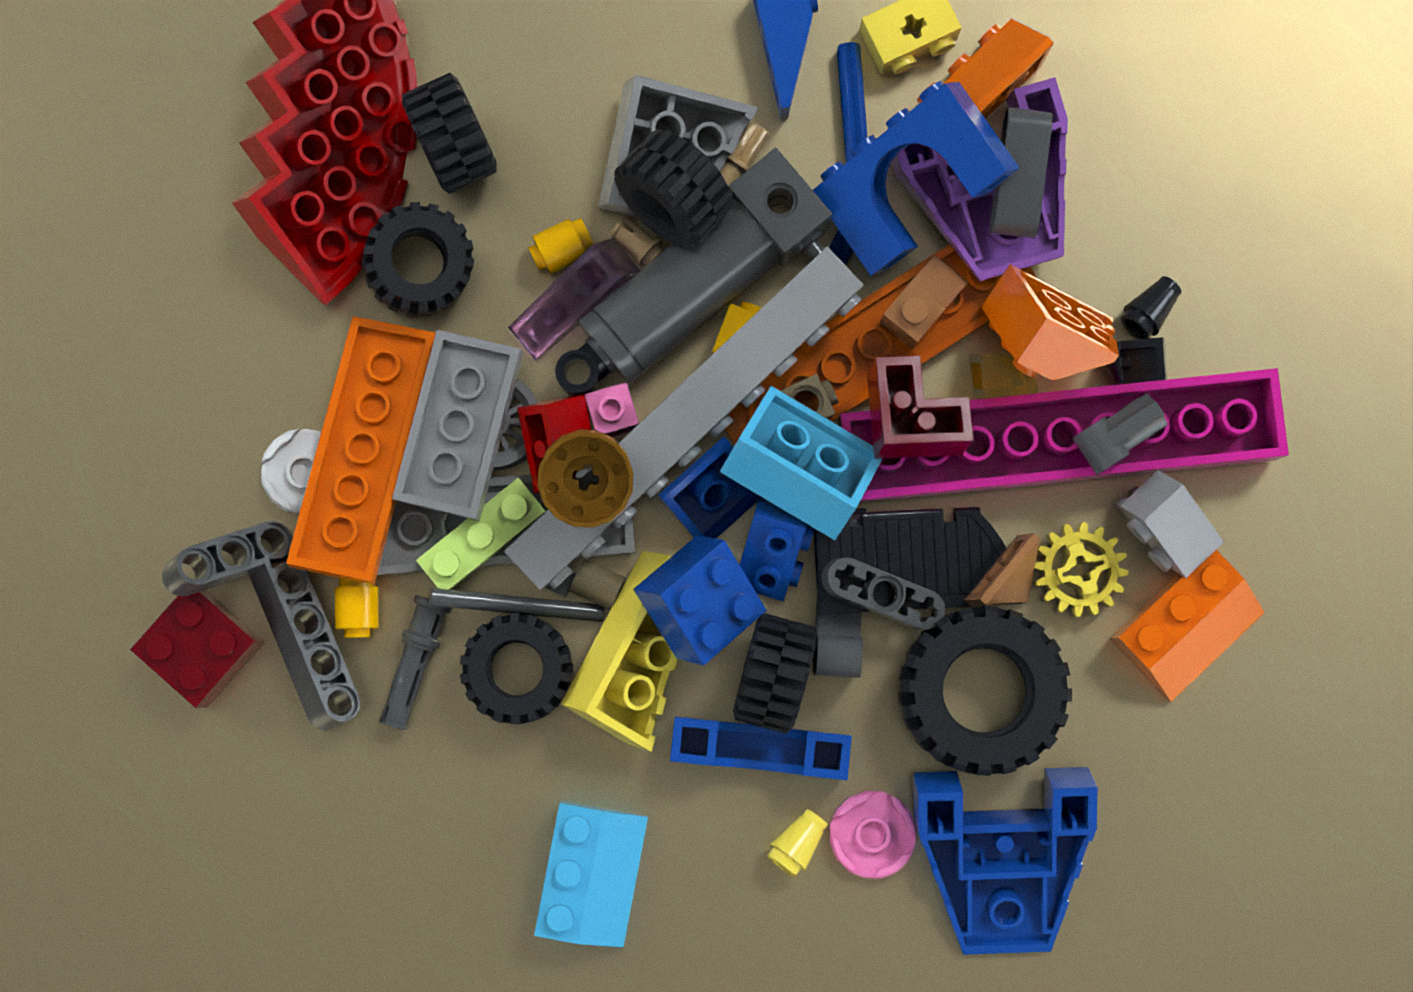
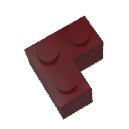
M920 356L875 358L867 372L874 459L962 455L973 442L969 397L925 399Z

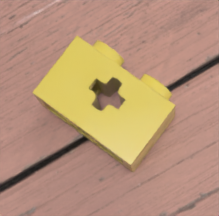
M899 0L863 17L859 32L880 75L891 70L896 75L917 64L916 59L931 52L932 56L935 57L952 49L956 45L954 41L958 39L962 27L948 0ZM905 27H909L912 32L920 30L918 38L915 39L912 34L903 35Z

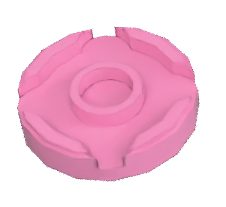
M862 791L849 796L836 808L830 822L829 842L835 858L849 872L864 878L881 879L898 872L910 860L915 846L916 825L911 812L898 798L883 791Z

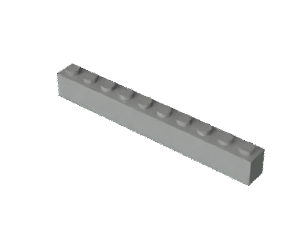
M827 246L619 442L626 451L634 472L633 492L623 511L610 522L590 528L573 527L557 519L547 510L504 551L505 554L539 590H542L548 584L555 590L573 573V570L568 565L580 553L585 559H588L606 542L600 535L612 523L619 529L637 512L632 506L633 503L644 493L650 499L669 482L664 475L676 463L683 469L702 451L696 444L705 435L710 433L716 438L734 421L728 414L740 402L748 408L766 391L761 386V383L772 372L778 378L782 376L798 360L792 354L804 342L810 348L830 330L824 324L836 312L844 317L862 300L857 292L864 286L863 283ZM591 469L579 480V487L587 488L589 482L597 483L599 476L594 475Z

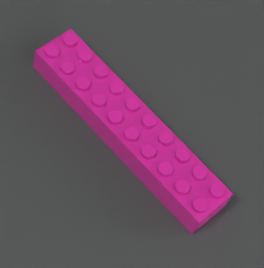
M1278 368L969 400L973 442L962 455L883 458L859 504L1155 473L1157 470L1170 472L1275 461L1289 455ZM1148 393L1164 412L1168 425L1130 449L1129 455L1096 475L1072 438L1103 417L1110 418L1124 406ZM870 410L841 413L838 418V426L873 446Z

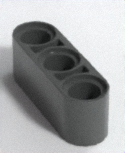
M1007 107L1003 121L1001 142L1020 169L994 188L990 233L1035 239L1041 216L1052 131V113Z

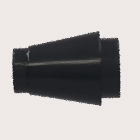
M1162 276L1157 282L1124 306V314L1120 318L1122 325L1130 334L1138 339H1148L1151 335H1157L1177 298L1182 293L1181 288L1171 278Z

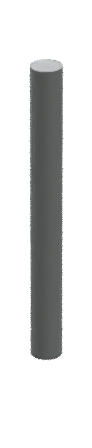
M431 588L429 593V605L520 613L524 615L602 622L604 618V607L598 604Z

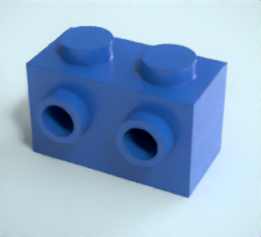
M761 496L758 499L740 561V567L757 594L784 602L788 586L797 588L804 562L797 561L796 559L800 549L808 552L815 528Z

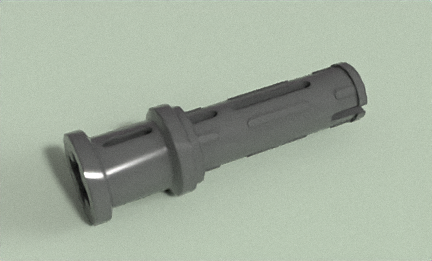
M415 595L413 600L417 605L409 629L403 630L402 642L405 643L403 654L397 667L386 705L379 719V722L402 730L407 728L410 712L431 651L435 652L436 648L439 649L441 642L437 638L445 614L451 613L452 610L451 607L429 605V598Z

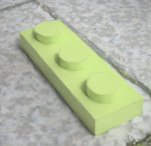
M518 477L483 506L480 521L467 518L416 561L439 589L452 590L535 523L546 510Z

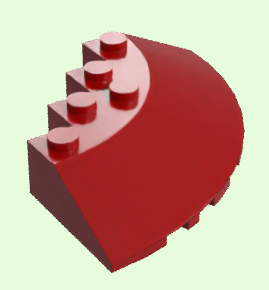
M282 0L252 22L278 59L245 82L271 119L238 142L264 179L233 201L232 204L255 236L323 305H327L362 270L363 250L371 228L376 225L377 220L384 213L386 215L389 214L392 208L401 204L408 183L407 180L403 179L407 152L415 149L416 134L403 108L402 94L417 88V77L414 59H410L405 36L408 34L404 19L400 20L393 0Z

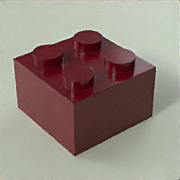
M203 590L188 596H177L130 650L193 707L207 708L265 642L207 590Z

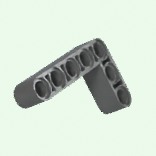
M277 521L260 523L189 546L167 562L162 571L163 584L167 590L178 596H188L249 575L310 723L317 729L327 731L342 725L356 716L360 706L359 696L308 572L291 568L286 564L293 539L288 527ZM261 538L269 542L272 547V553L263 548ZM222 551H226L232 556L234 566L225 562L222 557ZM182 563L189 565L193 569L195 579L185 575L182 570ZM277 578L282 579L287 584L289 593H285L280 589ZM294 618L303 623L305 634L297 630ZM311 658L320 664L321 674H318L312 668ZM328 699H331L337 705L338 715H335L329 709Z

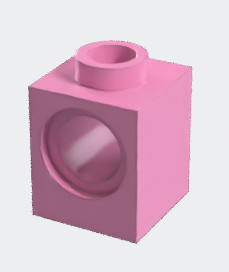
M627 382L585 394L595 430L614 438L630 433L639 424Z

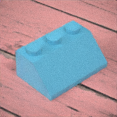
M770 386L722 466L720 473L833 540H836L856 510L883 458L874 459V448L872 445L773 386Z
M564 800L559 803L534 936L582 945L624 947L648 816Z

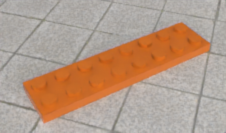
M947 245L862 299L844 317L839 314L826 322L825 325L830 330L811 348L804 342L792 354L798 360L782 376L778 378L772 372L761 383V386L766 390L748 408L740 402L728 414L734 421L724 431L735 446L770 386L781 391L815 374L818 375L820 382L829 380L839 403L832 406L835 415L827 418L834 422L841 413H848L869 399L867 372L876 357L920 356L921 365L989 323L990 320L981 306L1002 275L979 282L951 245ZM935 255L965 279L968 284L912 350L879 322L886 310L911 280ZM1031 267L1021 269L1022 271L1036 277ZM801 392L794 397L796 401L815 412L817 411L818 401L812 393Z

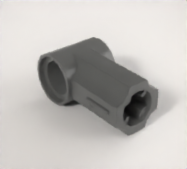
M1146 393L1121 408L1119 412L1110 418L1103 417L1072 439L1096 475L1129 455L1130 449L1167 426L1168 423L1158 403Z

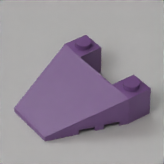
M1055 77L1016 88L1006 98L1008 107L1050 112L1053 116L1041 216L1035 239L990 233L994 189L986 195L972 198L947 161L934 149L914 143L900 151L892 161L896 177L979 282L1003 275L1009 264L1019 269H1024L1064 256V182L1067 165L1065 148L1068 118Z

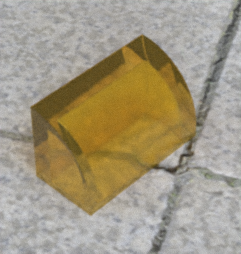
M999 353L970 355L974 398L988 399L1038 393V387L1034 377L1022 373L1012 364L1014 358L1009 355Z

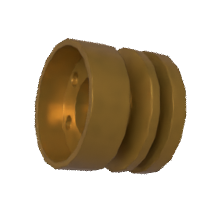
M578 429L560 436L548 447L539 466L538 489L544 505L557 519L573 527L593 528L610 522L625 509L633 492L634 472L626 451L613 437L598 430ZM584 464L593 466V474L599 476L597 483L589 482L587 488L579 487V479L573 477L574 470L582 471Z

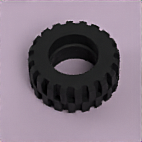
M982 606L952 612L935 622L934 624L937 627L923 630L920 633V637L915 643H912L906 653L907 658L904 666L901 667L899 675L901 685L898 698L899 705L903 709L905 716L903 720L907 729L911 730L916 738V742L924 751H927L940 763L956 770L975 775L991 776V774L1017 771L1016 768L1030 765L1040 759L1038 755L1045 749H1050L1058 740L1055 735L1060 727H1065L1069 717L1065 712L1067 702H1072V688H1068L1067 676L1071 674L1068 663H1063L1058 653L1061 651V648L1055 639L1048 638L1044 633L1045 628L1036 621L1024 618L1022 613L1012 609L1005 610L998 608V606ZM975 649H991L1006 655L1016 664L1024 680L1025 697L1020 712L1008 725L992 732H976L963 727L951 716L944 702L943 683L949 667L961 655Z

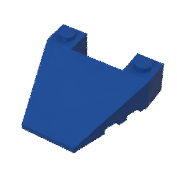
M1089 767L1044 768V809L963 811V790L957 771L913 773V814L918 834L963 955L1052 951L1069 905V894L1075 878L1078 879L1083 867L1082 860L1088 843L1093 841L1097 830L1098 787Z

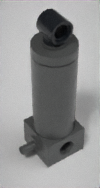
M776 147L728 186L732 193V209L698 246L690 249L688 247L682 248L675 244L670 245L593 308V311H590L578 321L588 339L585 340L586 343L578 350H570L563 354L557 361L555 368L556 379L565 393L569 396L594 392L599 387L600 381L614 372H617L629 385L643 375V372L654 366L776 264L784 268L804 252L813 260L824 250L818 240L829 231L832 213ZM781 204L786 206L789 211L778 214L773 212L770 207ZM575 364H584L590 368V376L587 381L579 385L571 384L567 381V372L570 367Z

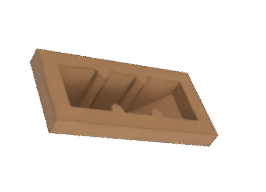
M1034 533L1017 535L966 597L965 601L970 606L1028 602L1040 538Z

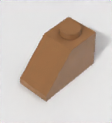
M934 255L886 310L879 323L913 350L968 282Z

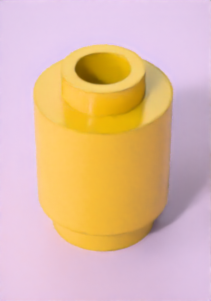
M568 218L533 235L532 238L535 244L528 247L538 270L547 268L550 275L587 258L586 253L595 249L594 243L581 218L572 222Z
M339 578V587L334 588L335 629H344V638L370 637V629L379 628L378 587L372 584Z

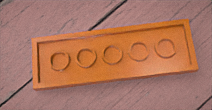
M352 316L286 561L289 567L375 585L396 504L392 497L436 332Z

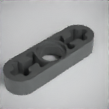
M848 557L834 559L823 569L822 584L831 596L916 630L933 629L937 627L934 623L945 616L944 601L936 592L856 559ZM847 567L849 568L847 575L850 578L866 581L862 588L855 585H844L840 589V580L835 578V572L845 570ZM880 581L889 583L894 590L893 601L886 607L878 605L873 598L874 587ZM905 600L912 603H923L927 600L926 607L932 610L931 616L922 617L919 620L920 613L910 607H902Z

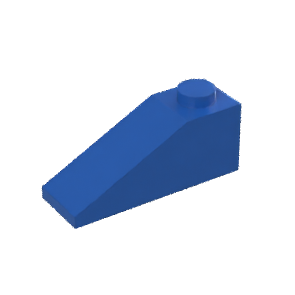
M753 0L780 119L788 118L811 29L813 13L818 12L817 0Z

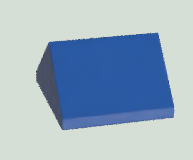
M724 436L658 495L660 502L693 538L696 535L717 538L759 499L758 494L720 473L722 466L733 449V446Z

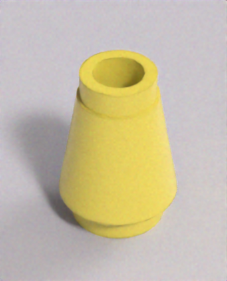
M806 809L802 816L797 818L770 844L772 850L767 855V858L790 876L796 877L800 870H806L828 824L814 812Z

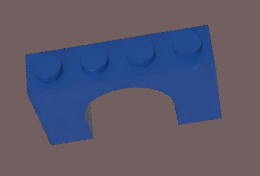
M938 81L920 94L919 98L922 102L911 111L905 108L893 115L885 123L889 129L878 138L871 135L861 141L852 150L855 156L844 165L840 161L825 170L820 175L823 182L813 189L814 193L831 211L832 221L870 276L888 271L919 247L892 209L886 193L888 169L896 155L904 148L916 143L937 151L947 161L972 198L988 194L1020 169L960 82L943 84L941 81Z

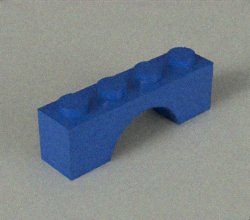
M675 716L670 761L848 780L852 736L801 729H791L785 734L745 723Z

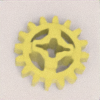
M1081 522L1077 527V532L1074 533L1072 527L1069 524L1061 526V538L1057 534L1050 532L1046 535L1050 547H1038L1037 553L1043 557L1042 562L1035 563L1034 570L1041 571L1042 577L1033 582L1034 587H1046L1048 591L1043 595L1042 600L1047 602L1055 598L1058 601L1055 611L1058 613L1071 606L1073 617H1080L1083 607L1087 608L1091 616L1099 614V602L1106 607H1111L1114 605V602L1109 594L1111 592L1120 594L1125 590L1121 584L1117 583V579L1129 575L1128 570L1118 566V562L1125 559L1127 555L1126 553L1115 554L1112 548L1118 542L1116 537L1107 541L1102 539L1104 535L1103 527H1097L1091 534L1088 533L1087 522ZM1080 541L1094 545L1101 551L1102 555L1096 556L1086 551L1083 543ZM1063 547L1062 553L1064 558L1059 568L1052 570L1054 556ZM1075 558H1077L1079 564H1097L1096 567L1089 569L1088 572L1083 574L1084 581L1080 575H1069L1066 577L1062 575L1064 572L1070 571V568L1076 566ZM1108 569L1106 582L1097 593L1099 589L1096 582L1101 572ZM1063 583L1075 589L1076 595L1080 599L1066 595L1057 585Z

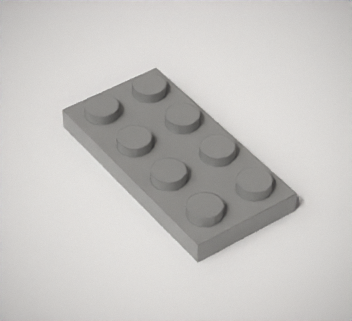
M441 330L436 331L394 489L393 500L480 521L524 353L520 348Z

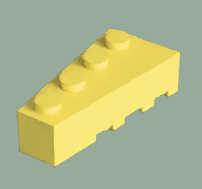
M642 550L566 692L561 705L624 743L652 752L656 736L652 735L657 714L662 715L667 698L662 696L669 671H675L678 659L633 590L671 556Z

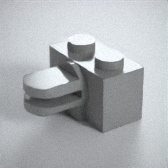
M1157 470L1140 487H1133L1129 491L1130 497L1128 499L1123 497L1117 503L1120 512L1129 521L1127 523L1128 529L1141 542L1148 543L1151 547L1148 556L1165 572L1171 568L1187 578L1224 543L1185 486L1160 470Z

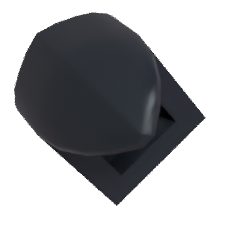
M1160 337L1117 341L1119 356L1114 363L1104 365L1109 376L1119 385L1168 380L1165 339Z

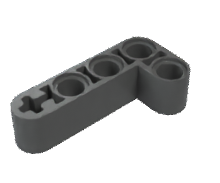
M856 508L850 517L851 527L861 526L860 514L861 512H866V508ZM816 599L815 629L817 641L813 658L814 676L860 678L863 655V639L860 637L862 612L818 615V602Z

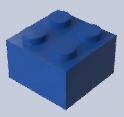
M698 535L633 589L675 657L703 666L767 611L725 540Z

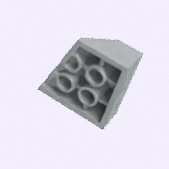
M638 75L633 76L624 82L598 208L636 217L625 203L615 184L614 171L652 131L661 129L682 137L703 152L717 169L721 171L729 155H732L738 145L739 138L747 124L753 119L759 107Z

